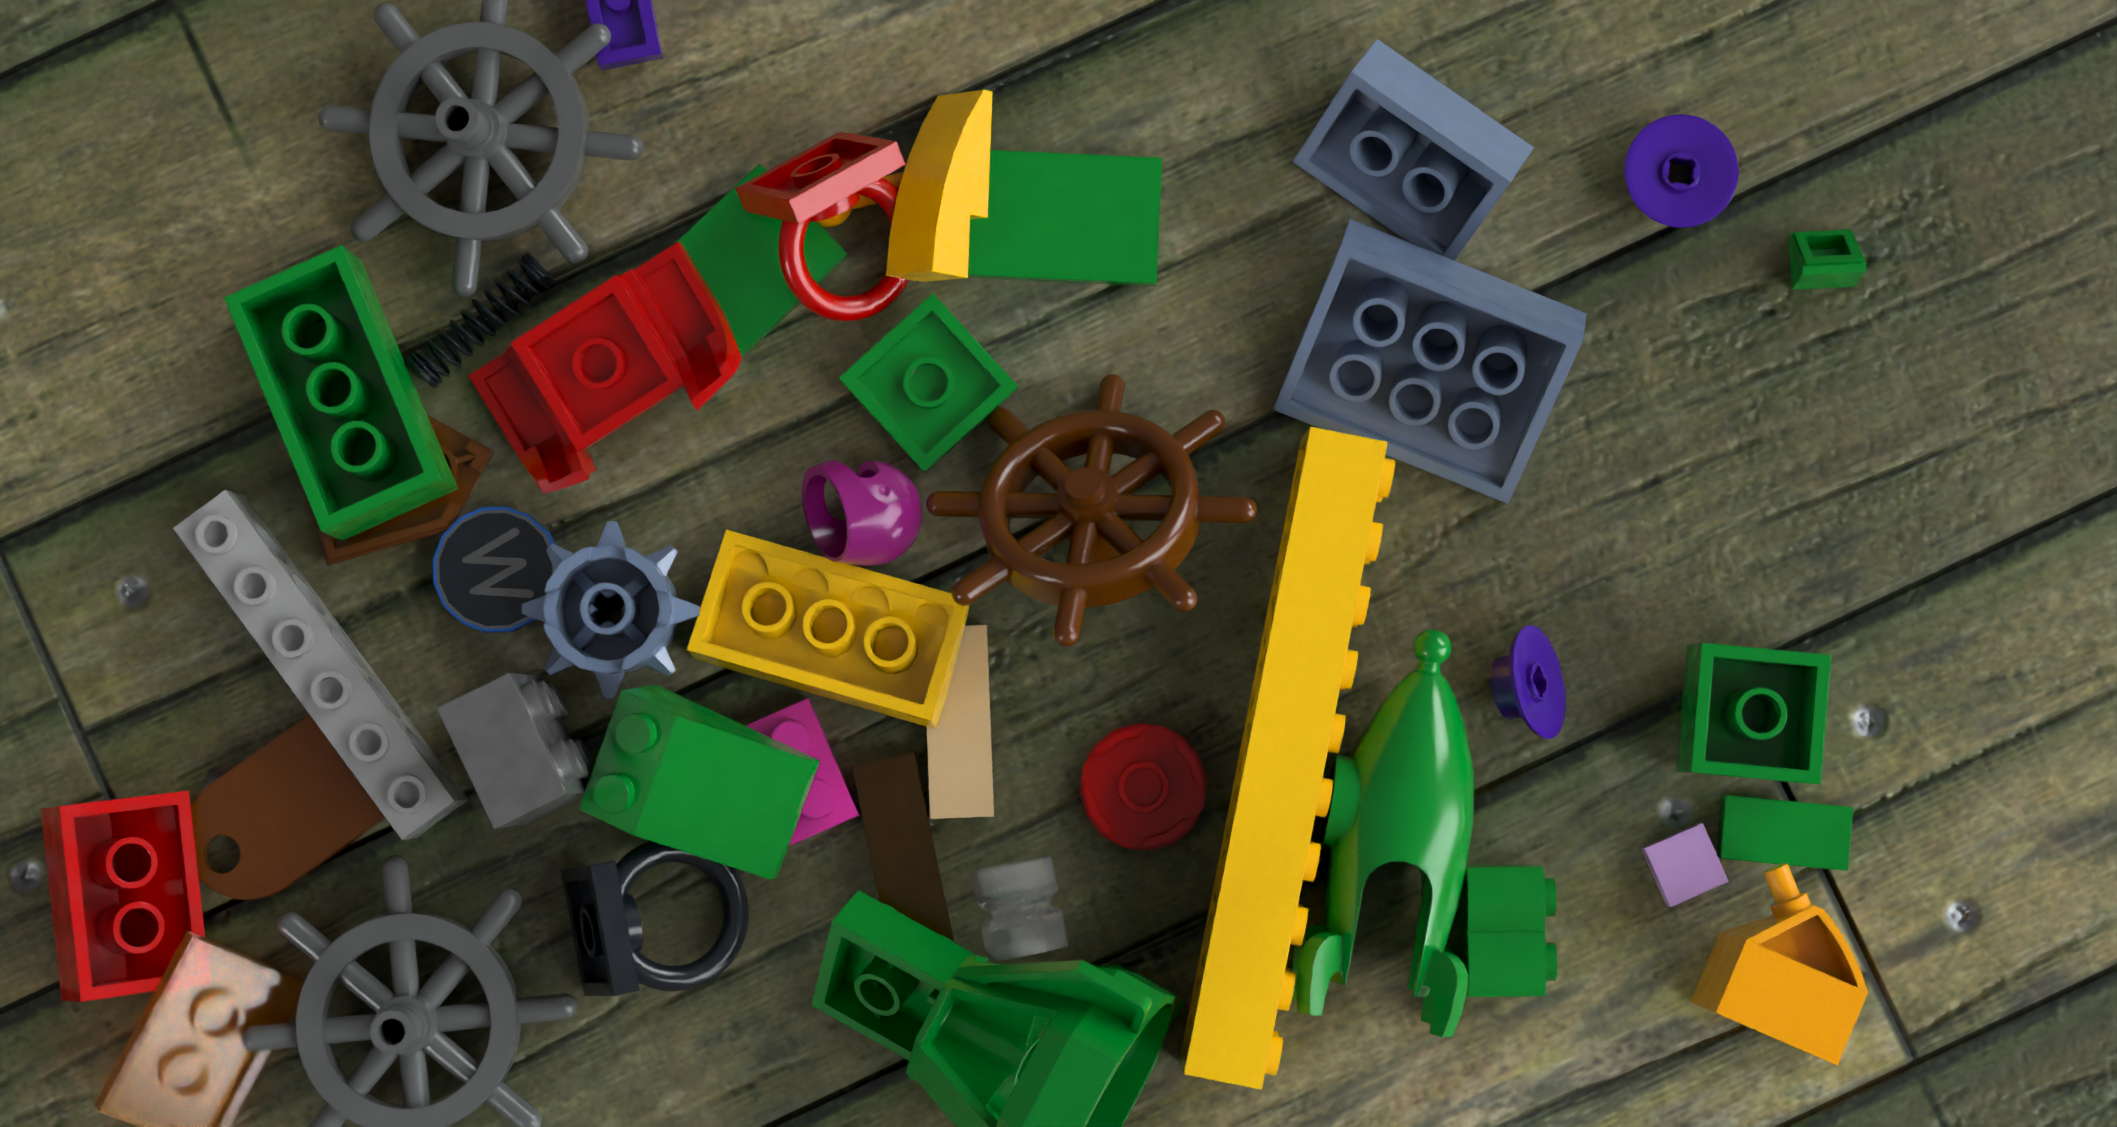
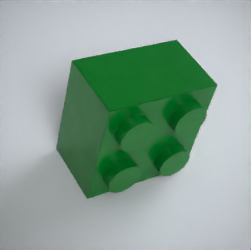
M1711 643L1687 645L1676 772L1821 785L1832 655Z

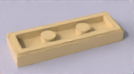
M987 625L965 626L937 729L927 727L930 819L994 817Z

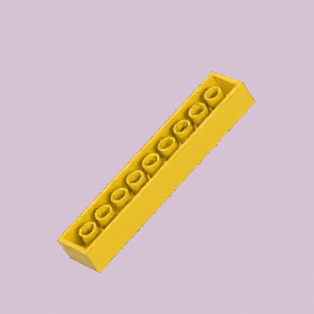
M1310 427L1300 440L1179 1063L1185 1075L1262 1090L1265 1074L1276 1076L1278 1071L1283 1037L1278 1036V1031H1274L1278 1009L1289 1011L1296 973L1291 972V968L1286 967L1290 945L1301 947L1308 918V908L1298 904L1302 881L1314 882L1321 849L1320 843L1310 841L1315 816L1326 818L1333 789V779L1324 778L1323 773L1327 753H1339L1345 728L1346 715L1335 713L1339 691L1351 689L1358 660V651L1348 649L1352 627L1363 626L1369 605L1371 588L1360 585L1364 564L1369 565L1371 561L1375 562L1377 559L1383 524L1372 522L1376 502H1382L1383 497L1388 498L1394 476L1395 460L1385 458L1388 444L1386 441Z

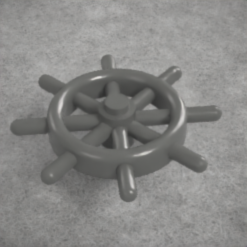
M482 0L480 22H466L446 26L420 38L393 4L387 2L379 4L374 10V20L401 54L384 75L376 91L372 109L328 105L322 108L318 115L320 125L326 130L369 135L373 162L378 176L388 192L352 222L350 229L352 236L357 241L368 242L406 212L422 225L446 236L456 238L451 285L454 293L460 297H469L477 289L482 242L514 238L538 226L568 262L574 264L583 262L588 255V247L559 210L577 187L588 156L633 161L638 159L644 150L643 142L637 136L590 131L586 102L575 77L572 75L609 44L611 32L606 25L601 23L592 24L557 54H554L530 35L515 28L505 26L508 0ZM476 53L472 97L469 99L443 64L457 57ZM502 54L522 61L535 71L497 102ZM422 82L426 84L441 103L435 115L406 113L414 93ZM551 94L557 112L558 128L514 123L546 95ZM403 138L447 142L444 147L411 173L405 157ZM511 149L555 154L543 179L537 183ZM464 164L459 211L446 208L427 195V193ZM491 165L519 201L500 210L485 212Z
M393 855L388 857L382 865L386 905L385 916L366 921L350 929L334 942L330 941L295 912H286L279 917L277 921L279 933L311 958L315 964L312 966L302 987L297 1005L296 1021L248 1027L243 1032L241 1041L244 1048L251 1052L298 1047L302 1065L308 1078L317 1092L327 1102L307 1127H341L347 1119L362 1127H448L470 1115L485 1102L516 1127H541L542 1116L540 1112L507 1086L503 1080L509 1072L517 1053L521 1024L568 1019L575 1014L577 1002L572 995L567 993L519 998L515 982L508 967L491 945L520 909L522 900L518 892L512 889L501 891L471 928L445 916L412 912L408 863L403 857ZM415 940L433 943L450 951V954L421 989L419 987ZM389 942L393 991L355 961L371 948ZM470 969L480 981L488 1000L486 1002L440 1006ZM338 982L377 1013L328 1018L331 998ZM491 1027L488 1047L482 1062L479 1063L443 1032ZM372 1040L374 1046L348 1077L339 1065L331 1044ZM426 1053L464 1084L454 1094L430 1103ZM398 1056H400L404 1105L389 1103L368 1094Z

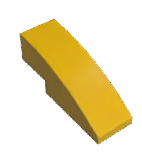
M977 90L942 95L936 98L922 123L908 156L897 193L889 236L886 276L918 282L968 278L970 220L988 218L992 91Z

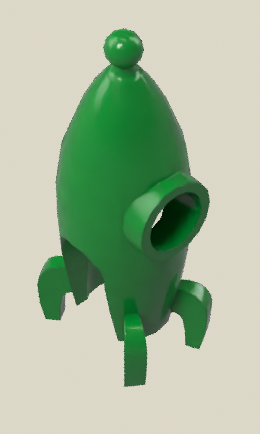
M1427 629L1415 638L1413 652L1419 660L1417 668L1409 672L1394 687L1378 708L1353 751L1352 756L1335 755L1329 776V779H1333L1331 801L1327 816L1322 819L1321 844L1330 846L1325 891V925H1313L1305 929L1301 947L1295 946L1292 972L1296 973L1293 1001H1297V1011L1304 1014L1322 1016L1325 996L1330 981L1346 986L1363 889L1368 876L1378 866L1388 862H1407L1417 866L1421 874L1422 887L1407 988L1413 990L1414 997H1423L1420 1021L1430 1024L1429 1034L1439 1037H1453L1462 1015L1468 989V973L1464 963L1451 948L1446 947V943L1459 903L1474 824V768L1465 724L1455 694L1440 670V664L1449 658L1452 651L1451 641L1443 631Z

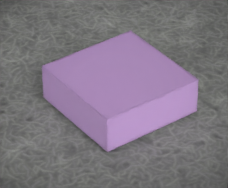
M1698 822L1641 847L1667 907L1675 906L1729 882L1703 823Z

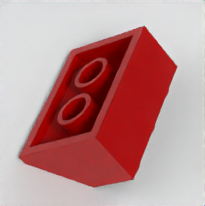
M189 790L40 809L61 1001L85 1002L210 983Z

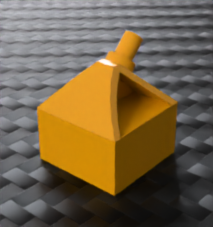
M1783 863L1763 872L1775 903L1770 905L1773 915L1720 931L1690 1002L1838 1066L1868 995V990L1852 950L1838 927L1824 909L1811 904L1807 892L1799 893L1788 863Z

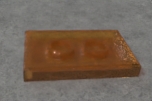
M187 931L94 1104L100 1113L137 1127H231L271 1051H248L242 1045V1034L251 1026L285 1023L300 997L304 981L296 975Z

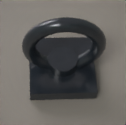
M648 841L632 849L617 864L616 861L561 870L584 996H618L640 991L639 983L661 991H685L700 987L724 972L739 953L745 940L749 922L748 898L743 882L733 867ZM679 862L700 869L714 882L723 903V924L715 944L702 957L684 965H663L648 959L639 952L643 945L642 924L636 902L632 895L628 893L634 882L644 872L663 863Z

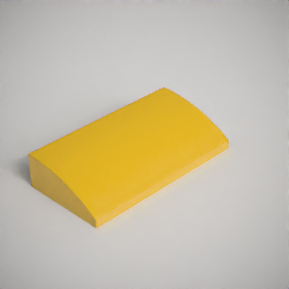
M726 529L700 607V616L697 617L687 651L698 661L937 729L957 660L970 605L961 606L953 600L952 594L850 564L832 562L822 556Z

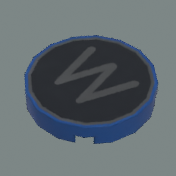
M506 506L481 507L458 518L442 535L433 558L434 586L443 606L462 624L487 633L515 632L536 622L537 619L522 614V604L546 595L544 592L546 583L555 571L546 551L550 545H556L552 534L531 515Z

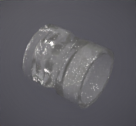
M1052 856L1021 860L971 871L977 907L988 911L989 918L981 925L988 961L1023 957L1068 946L1062 910L1052 906L1050 901L1058 892Z

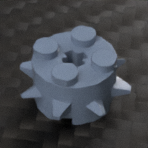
M607 521L597 547L582 548L576 553H572L555 544L547 548L546 551L555 571L546 583L544 591L546 595L522 604V614L546 623L544 624L545 633L554 645V649L544 667L547 673L552 675L572 665L594 671L603 697L615 698L625 673L639 671L645 666L667 676H670L676 670L666 648L675 636L677 624L700 616V606L677 598L676 589L667 576L678 552L672 545L645 556L636 550L627 548L618 522ZM606 596L614 600L623 598L625 606L620 610L625 614L619 623L607 621L602 624L598 619V616L605 612L598 606L603 597Z

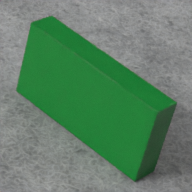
M1722 795L1717 856L1719 859L1770 864L1788 863L1790 866L1848 871L1853 807Z

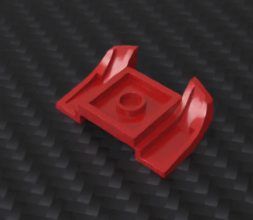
M677 242L636 269H630L622 275H615L510 342L511 346L505 349L506 352L468 376L538 489L546 494L589 480L590 474L595 472L597 468L586 449L684 387L692 405L698 411L734 375L739 368L742 356L723 310L682 243Z

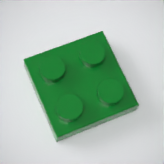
M934 293L928 296L839 377L844 386L925 474L1019 389V386Z

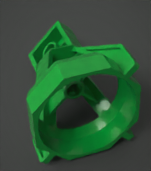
M859 890L832 920L811 1006L909 1060L906 1074L911 1080H916L956 1127H1123L1158 1061L1166 1036L1180 1017L1184 1005L1180 996L1121 965L1093 966L1084 960L1003 965L987 962V957L975 955L955 944L949 938L937 934L899 913L893 907L881 903Z

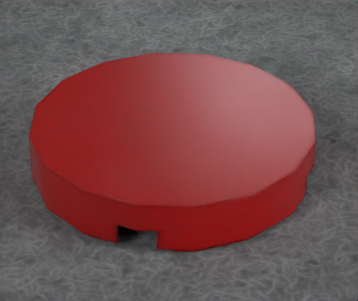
M1137 723L1113 730L1093 747L1082 768L1080 794L1087 817L1102 836L1124 848L1150 851L1175 843L1193 828L1204 807L1207 779L1201 758L1184 737L1163 726Z

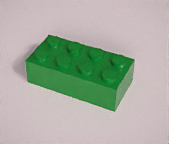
M340 245L224 297L321 532L343 541L458 489L361 259L343 245Z

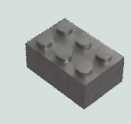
M508 673L437 707L494 829L527 824L584 796L595 764L583 741L580 739L573 742L570 739L562 722V719L570 716L569 710L554 682L546 684L541 676Z

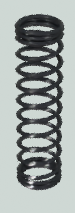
M529 252L522 255V259L518 258V263L534 287L515 271L507 269L508 276L523 298L502 280L495 279L496 285L512 309L488 289H484V294L500 318L481 302L472 299L474 307L489 329L468 311L461 309V315L471 327L478 340L456 321L449 319V324L467 350L461 347L443 330H438V335L455 360L431 340H426L427 346L437 358L444 371L419 350H415V353L407 356L411 366L432 388L439 387V383L442 384V378L439 374L444 377H450L449 368L442 357L454 366L461 367V359L453 346L464 355L473 357V350L463 334L478 346H484V339L475 325L488 335L496 336V330L486 314L498 324L507 326V319L497 303L510 314L519 316V310L507 292L522 304L530 306V299L520 283L538 296H542V290L537 281L545 289H549V286L555 284L554 279Z

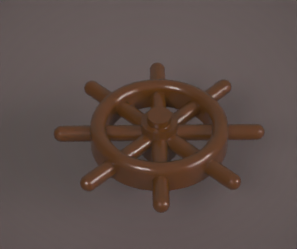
M1116 374L1106 375L1101 380L1095 410L1062 415L1041 423L1030 430L1007 408L998 407L988 416L989 426L1009 446L992 465L985 478L981 492L935 491L928 496L926 501L928 511L934 516L979 517L983 537L991 558L954 584L951 591L953 600L961 606H968L1004 581H1008L1013 587L1036 600L1058 605L1053 637L1063 647H1070L1078 641L1085 607H1096L1121 602L1137 596L1152 587L1176 610L1181 612L1192 610L1197 604V594L1174 570L1191 550L1198 535L1201 522L1247 523L1252 521L1257 514L1256 503L1251 498L1200 495L1197 476L1189 454L1223 431L1225 427L1224 416L1217 410H1208L1174 434H1170L1152 421L1133 414L1120 412L1125 384L1123 379ZM1113 453L1136 458V460L1113 476L1109 475ZM1087 454L1084 467L1071 471L1062 462ZM1160 474L1172 490V495H1131ZM1040 475L1057 493H1029L1023 491L1031 481ZM1011 518L1048 519L1018 541L1010 532ZM1123 520L1162 522L1143 541ZM1065 539H1069L1070 545L1066 564L1040 557Z

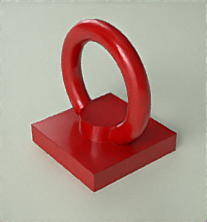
M838 132L735 188L746 212L783 220L779 232L778 255L784 280L800 303L821 317L835 321H856L871 317L891 305L901 295L910 281L886 276L885 272L882 278L867 291L853 296H840L824 290L815 282L807 268L804 256V240L809 223L826 220L847 211L860 200L859 195L876 202L883 209L892 225L899 189L883 177L906 165L896 141Z

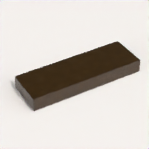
M915 752L852 765L880 902L893 907L899 913L937 934L954 941Z

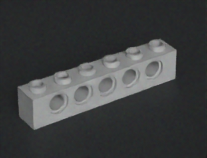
M224 490L173 528L402 840L419 837L468 800L244 495Z

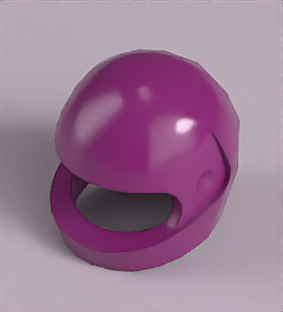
M827 460L810 467L803 477L801 490L802 506L809 531L819 550L832 562L859 566L887 564L907 552L915 543L923 522L921 497L912 481L903 472L890 464L866 460L861 463L855 474L845 464L835 460ZM826 480L833 485L840 498L845 513V520L835 519L827 509L824 495Z

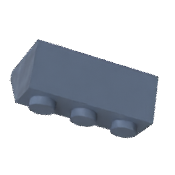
M1377 39L1351 71L1293 160V163L1407 242L1455 261L1509 186L1534 147Z

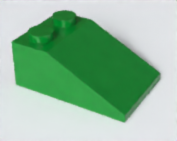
M656 684L621 690L579 810L631 835L773 880L777 878L820 760Z

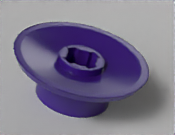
M1677 114L1659 118L1638 133L1628 149L1624 172L1629 194L1637 207L1645 215L1666 226L1686 228L1704 224L1715 218L1726 208L1737 187L1739 167L1731 142L1717 126L1697 116ZM1669 162L1688 166L1690 170L1688 172V185L1677 182L1672 184L1667 177L1669 175Z
M1527 625L1515 635L1511 644L1510 655L1498 657L1494 660L1491 668L1492 694L1498 710L1506 719L1522 718L1534 734L1546 739H1552L1558 735L1563 726L1566 710V694L1560 663L1551 642L1544 632L1536 626Z

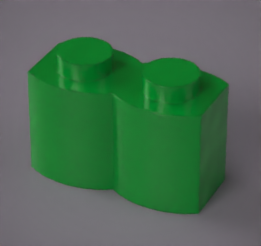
M1467 864L1460 894L1462 927L1461 961L1464 963L1468 973L1467 997L1546 996V981H1556L1558 969L1555 942H1546L1545 919L1546 917H1555L1556 883L1554 878H1545L1543 866L1539 864Z

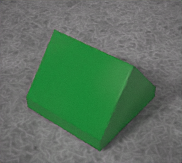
M1852 230L1789 233L1792 290L1855 287L1866 272L1867 263Z

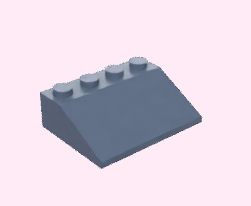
M1350 219L1273 410L1320 429L1386 441L1388 444L1385 455L1509 504L1583 342L1587 313Z

